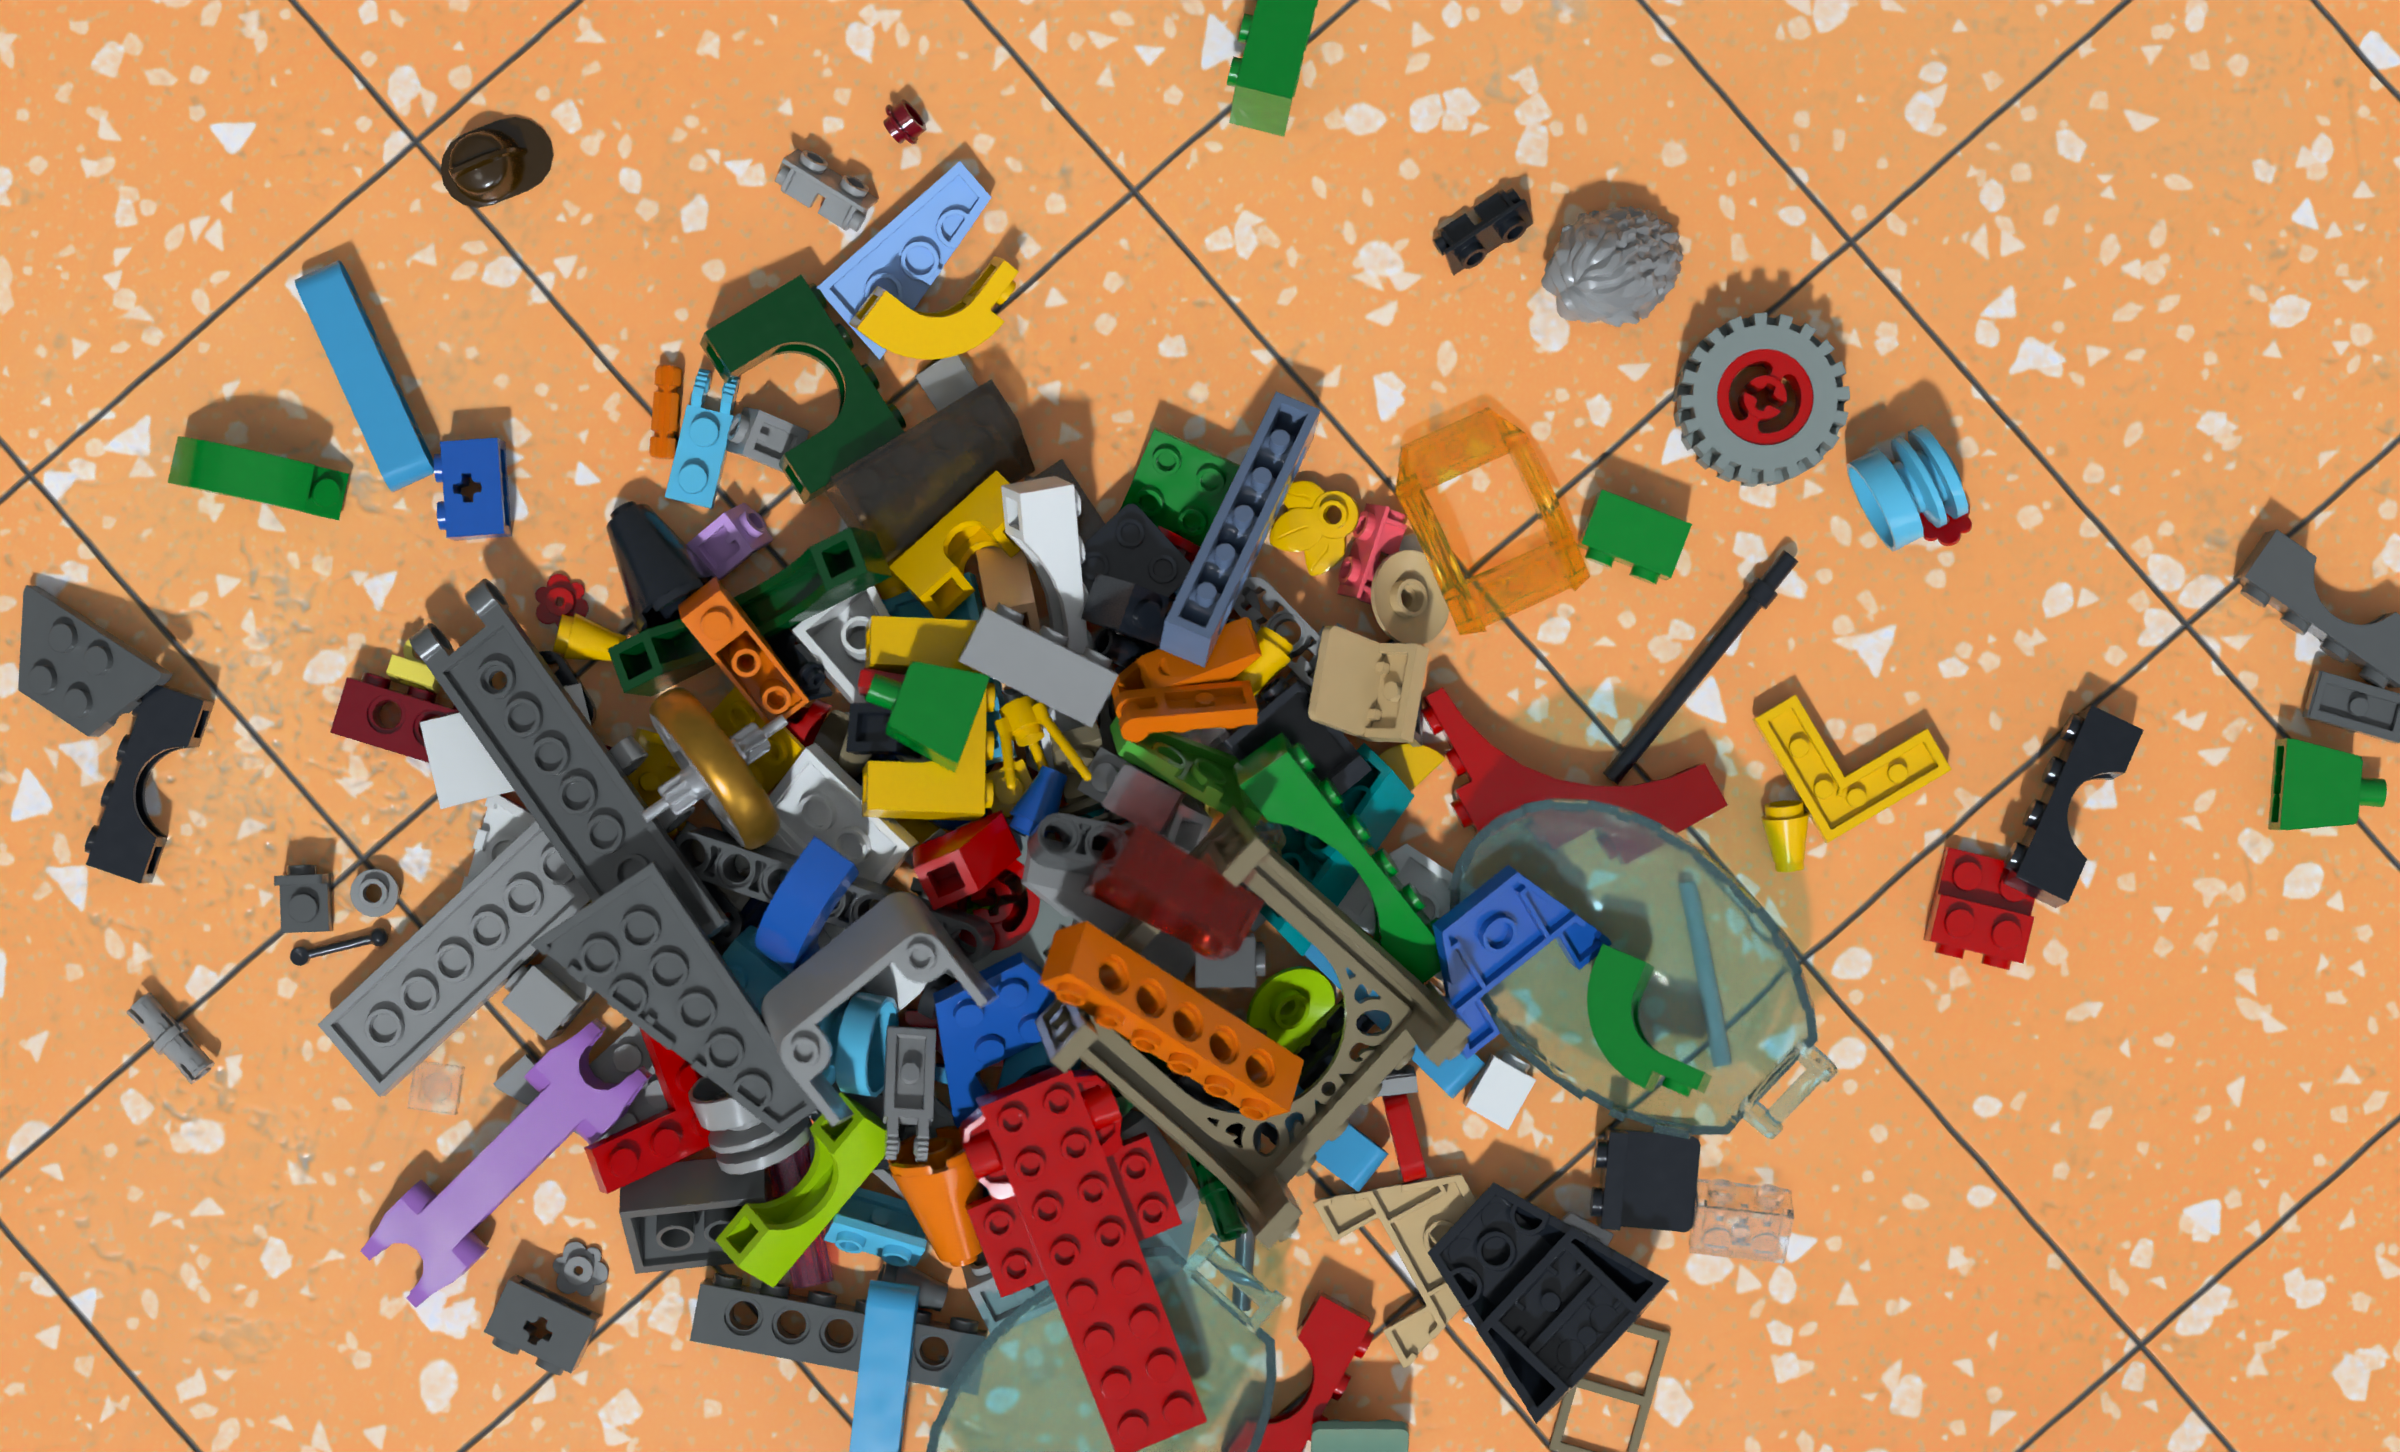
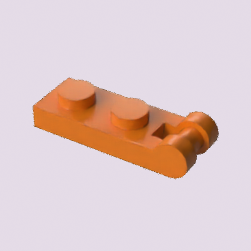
M1250 680L1127 690L1119 693L1114 700L1122 737L1129 742L1142 741L1149 733L1169 731L1184 733L1194 729L1218 727L1233 729L1243 725H1255L1258 720V707Z

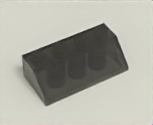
M991 379L833 475L823 490L847 527L851 526L876 533L888 563L915 544L940 519L946 516L996 470L1012 484L1032 474L1035 471V467L1018 419Z

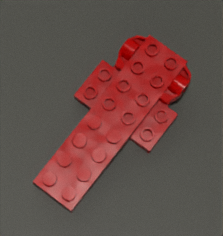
M1054 1066L975 1098L979 1108L961 1122V1143L975 1178L988 1189L990 1195L965 1205V1208L1001 1298L1044 1280L1048 1281L1114 1452H1136L1208 1422L1138 1243L1182 1224L1146 1131L1122 1141L1120 1136L1122 1116L1108 1082H1105L1092 1069L1071 1070L1069 1068L1064 1073L1057 1066Z

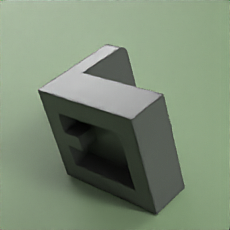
M316 865L287 866V875L274 876V886L279 885L281 933L333 931L331 873L317 874Z

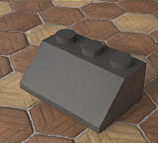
M716 1158L693 1159L675 1162L620 1188L619 1213L635 1274L733 1264L734 1262L715 1239L746 1203H765L773 1200L768 1167L746 1174H728L721 1170Z

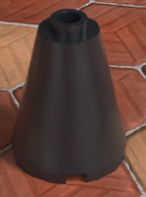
M631 501L620 505L611 513L610 517L612 519L607 524L606 529L635 627L640 633L646 629L681 619L678 605L716 577V575L648 504H636V502Z

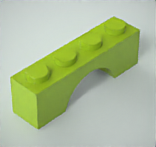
M840 1092L839 1096L854 1115L848 1120L832 1127L824 1115L821 1114L809 1128L815 1142V1154L807 1174L800 1183L778 1199L765 1203H746L715 1239L737 1267L773 1288L885 1157V1123L874 1112L843 1092Z

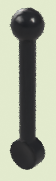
M375 928L369 935L316 948L296 947L291 951L290 959L293 964L302 966L308 964L311 958L368 944L383 946L388 941V933L383 928Z

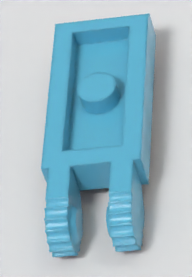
M700 368L693 387L691 405L687 404L665 498L713 509L730 442L727 434L735 417L733 411L740 379L737 377L727 384L724 382L720 412L705 409L704 404L711 385V372Z

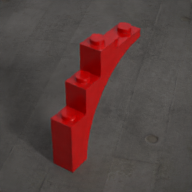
M1443 687L1423 697L1428 706L1422 709L1421 712L1434 735L1442 731L1451 747L1444 752L1450 766L1457 777L1466 774L1469 782L1453 790L1457 800L1450 803L1463 828L1472 825L1475 832H1481L1527 806L1531 814L1524 817V820L1537 843L1545 839L1548 846L1553 847L1600 821L1604 828L1597 833L1609 855L1612 857L1619 854L1622 861H1628L1728 806L1705 763H1699L1664 779L1631 786H1591L1559 780L1523 766L1492 746L1464 719Z

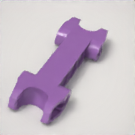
M598 1018L591 1021L570 1039L549 1050L527 1072L524 1078L535 1088L539 1095L439 1195L423 1180H420L384 1214L379 1226L360 1250L369 1261L393 1243H405L418 1251L423 1260V1274L418 1284L410 1291L409 1296L406 1298L415 1308L433 1293L453 1283L485 1254L489 1248L473 1231L574 1131L589 1145L599 1141L628 1112L640 1090L653 1076L643 1065L620 1083H605L595 1077L589 1066V1053L606 1029L605 1025Z

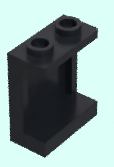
M1295 675L1287 681L1283 676L1277 678L1260 693L1264 700L1257 705V724L1225 729L1226 732L1220 736L1222 743L1240 762L1282 732L1293 746L1300 742L1305 747L1316 765L1312 768V771L1320 781L1329 778L1341 795L1372 770L1366 760L1341 731L1312 721L1309 718L1310 693Z

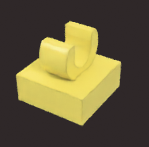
M408 639L403 648L405 658L392 654L386 671L387 675L393 682L437 693L438 696L441 685L425 662L415 658V650Z

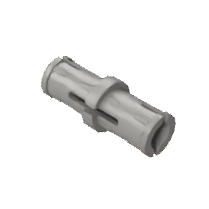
M152 993L141 997L127 1011V1014L154 1042V1050L159 1055L165 1054L187 1078L190 1084L201 1079L215 1065L213 1060L187 1034L189 1028L183 1022L177 1023Z

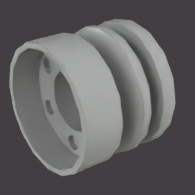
M702 1076L693 1084L688 1092L689 1101L701 1127L711 1131L708 1135L711 1149L716 1151L717 1162L721 1170L728 1174H746L779 1163L797 1152L812 1136L809 1129L812 1126L809 1115L779 1135L733 1100L732 1095L708 1077Z

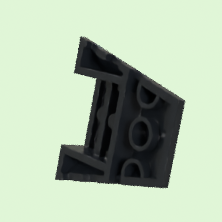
M1494 1182L1428 1252L1536 1424L1582 1380L1638 1320L1670 1282Z

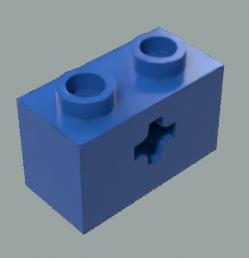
M497 437L440 442L441 453L434 454L433 460L436 482H443L444 501L437 503L439 529L446 530V537L454 541L512 537L505 441ZM470 477L473 482L482 486L481 492L473 494V502H471L469 497L461 494V489L469 486Z

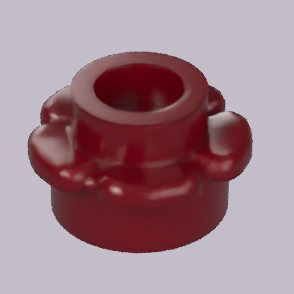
M904 99L894 107L891 105L885 107L886 114L889 117L883 121V124L889 134L900 144L905 140L911 144H916L918 136L927 129L918 112Z

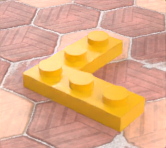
M1792 695L1752 719L1798 798L1803 801L1805 810L1809 812L1811 820L1825 843H1829L1952 770L1929 730L1923 729L1844 776L1797 695Z

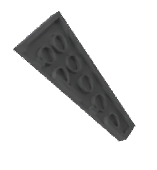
M656 860L530 944L543 955L547 954L567 969L566 972L580 983L584 982L605 998L611 1007L668 1050L672 1049L692 1065L691 1068L703 1077L710 1078L732 1095L733 1100L779 1135L818 1109L783 1064L762 1015Z

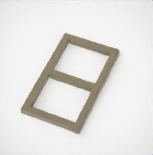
M1634 1323L1626 1332L1658 1340L1643 1395L1582 1378L1562 1399L1548 1448L1557 1452H1596L1561 1442L1576 1388L1578 1387L1640 1405L1627 1452H1638L1671 1332Z

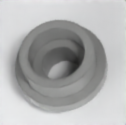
M370 869L360 873L353 881L350 890L351 901L354 907L360 913L369 917H379L391 912L396 906L400 895L396 879L390 873L381 869ZM371 884H377L382 890V896L377 902H371L366 896V890Z

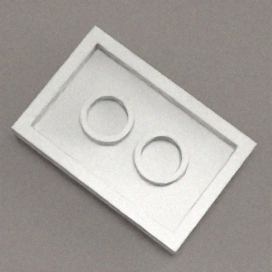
M816 743L805 748L769 796L780 820L778 833L800 855L815 836L855 864L859 871V877L886 885L904 862V859L912 852V848L919 843L894 818L862 817V787Z

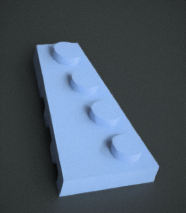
M960 161L957 162L816 288L820 289L824 298L847 324L877 285L888 291L908 308L914 310L983 211L991 196ZM848 324L880 360L886 349Z

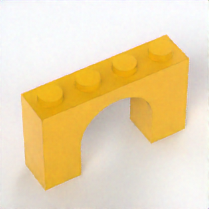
M871 616L866 624L865 668L906 675L910 663L916 661L983 674L958 660L977 620ZM988 683L955 772L947 770L933 761L920 763L868 761L863 768L862 817L977 821L985 814V808H992L994 795L993 779H985L986 760H992L994 755V732L986 731V713L994 711V683Z

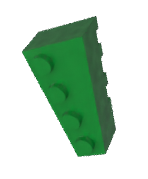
M1256 0L1257 4L1254 15L1244 14L1238 42L1246 44L1243 58L1233 56L1227 79V85L1235 87L1229 123L1285 136L1292 99L1295 96L1304 58L1303 55L1307 48L1315 15L1314 12L1319 0Z

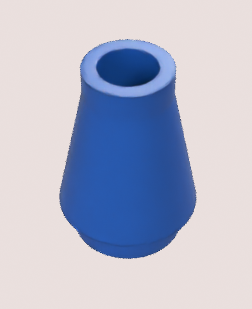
M1041 766L1038 775L1011 810L1010 814L1013 815L1009 826L1029 836L1046 816L1059 813L1063 790L1068 777L1052 768ZM1044 831V838H1047L1049 832L1054 833V831Z

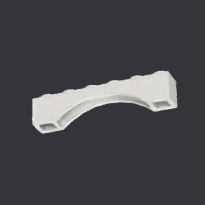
M1051 476L1001 485L1005 533L1022 549L1037 573L1045 593L1050 629L1068 637L1069 639L1065 646L1081 654L1084 653L1086 647L1093 650V640L1086 628V621L1081 619L1089 594L1085 584L1082 582L1081 564L1085 561V547L1081 537L1078 535L1077 517L1081 514V500L1077 490L1074 488V484L1059 477ZM1046 705L1050 717L1061 732L1085 726V724ZM1044 727L1043 732L1045 735L1039 743L1049 768L1055 770L1050 734ZM1025 746L1027 766L1039 772L1029 746Z

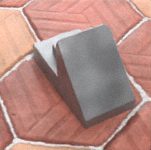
M1103 747L1099 748L1088 768L1092 774L1091 780L1085 781L1082 779L1077 790L1098 801L1102 807L1147 831L1157 832L1162 835L1185 796L1184 793L1137 766L1128 763L1123 758Z

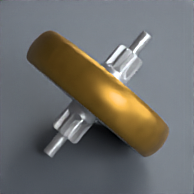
M676 687L670 689L656 698L649 709L650 719L663 743L682 771L658 787V792L662 798L641 812L647 823L668 808L674 814L679 815L702 798L723 827L742 847L755 849L770 841L779 831L780 820L769 797L748 765L771 750V744L767 739L788 725L783 715H779L761 729L756 723H749L728 738L705 707L685 688Z

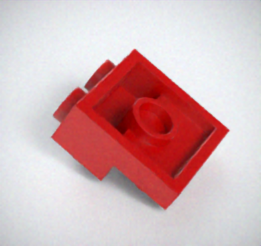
M1945 847L1923 939L1936 943L1935 953L1963 959L1965 950L1983 954L1981 964L2010 970L2012 961L2024 964L2034 916H2031L2035 898L2004 884L2009 872L2008 869L2004 868V860Z

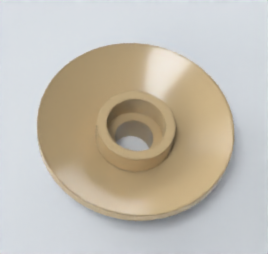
M1403 550L1389 555L1377 568L1371 586V604L1375 618L1387 636L1398 643L1422 645L1437 637L1444 628L1450 611V591L1443 571L1431 557L1420 551Z

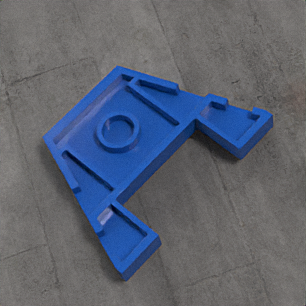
M1509 864L1433 924L1445 995L1472 1029V1032L1467 1036L1468 1042L1460 1054L1469 1059L1501 1033L1482 1003L1481 997L1551 941L1556 939L1569 963L1578 970L1598 955L1602 944L1607 946L1612 944L1607 936Z
M1022 952L979 971L999 997L989 1005L980 1008L959 981L933 993L951 1112L957 1128L961 1127V1122L979 1108L975 1098L990 1093L978 1072L1042 1042L1034 1021L1056 999V993L1039 983L1043 969Z

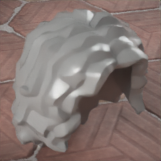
M1630 206L1614 207L1600 212L1592 211L1589 214L1581 213L1574 225L1569 224L1562 228L1560 241L1554 247L1553 257L1544 269L1545 274L1541 280L1542 286L1556 296L1557 312L1565 320H1580L1585 323L1602 321L1616 327H1621L1622 323L1637 324L1640 321L1639 318H1648L1655 306L1664 301L1665 295L1675 287L1677 275L1681 271V264L1679 262L1683 260V254L1677 250L1680 238L1679 233H1670L1672 225L1667 221L1658 219V216L1652 214L1650 209H1634Z

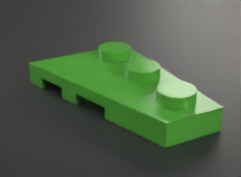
M1117 716L1110 725L1117 753L1128 763L1143 768L1224 815L1234 805L1249 819L1253 826L1261 818V812L1239 786L1234 765L1239 760L1234 755L1171 731L1149 733L1142 741L1129 742L1122 737Z

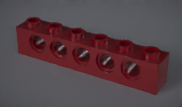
M363 672L361 680L347 677L330 733L429 763L420 722L427 721L435 715L443 717L460 713L455 705L451 708L435 703L437 693L410 685L407 694L389 689L391 679L372 673ZM393 701L401 709V720L395 727L389 729L381 722L380 711L387 702ZM605 745L608 750L612 748L611 746Z

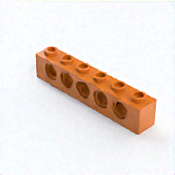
M1084 921L1055 931L1039 983L1056 993V997L1061 1002L1082 1009L1093 1016L1094 1021L1098 1025L1117 1031L1131 1040L1132 1046L1136 1049L1157 1056L1167 1063L1170 1070L1192 1078L1203 1085L1204 1090L1208 1094L1224 1098L1238 1107L1240 1113L1249 1119L1263 1121L1269 1117L1290 1112L1304 1063L1303 1059L1091 923Z

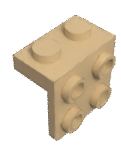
M1338 626L1324 627L1318 648V658L1309 700V718L1312 721L1366 741L1413 743L1429 648L1416 643H1379Z

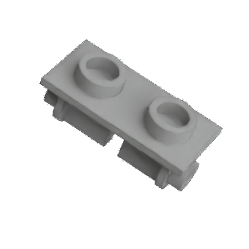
M797 149L782 160V163L785 165L775 179V182L782 186L781 191L783 193H786L808 208L813 205L818 194L823 196L825 200L818 214L845 231L851 228L857 232L866 218V215L863 213L878 201L877 197L868 193L869 188L865 183L849 175H839L827 167L828 162L823 157L809 150L800 151Z

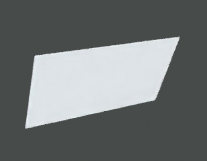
M581 683L564 687L591 725ZM460 713L420 722L440 809L514 791Z

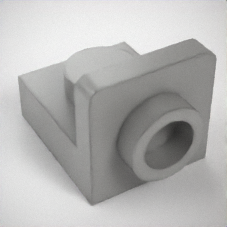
M744 407L741 414H737L732 420L727 434V438L730 440L727 451L784 473L779 466L783 454L806 441L810 431L764 411Z

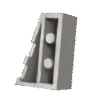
M998 603L995 611L984 606L958 658L959 662L1092 728L1118 677V674L1109 668L1113 660L1088 647L1081 654L1065 646L1069 638L1042 625L1039 633L1022 625L1021 623L1025 616L1003 604Z

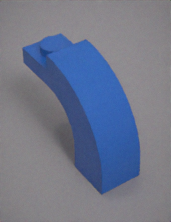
M814 836L789 870L769 903L756 933V949L789 973L795 971L821 950L818 945V938L825 922L839 900L859 875L855 864Z

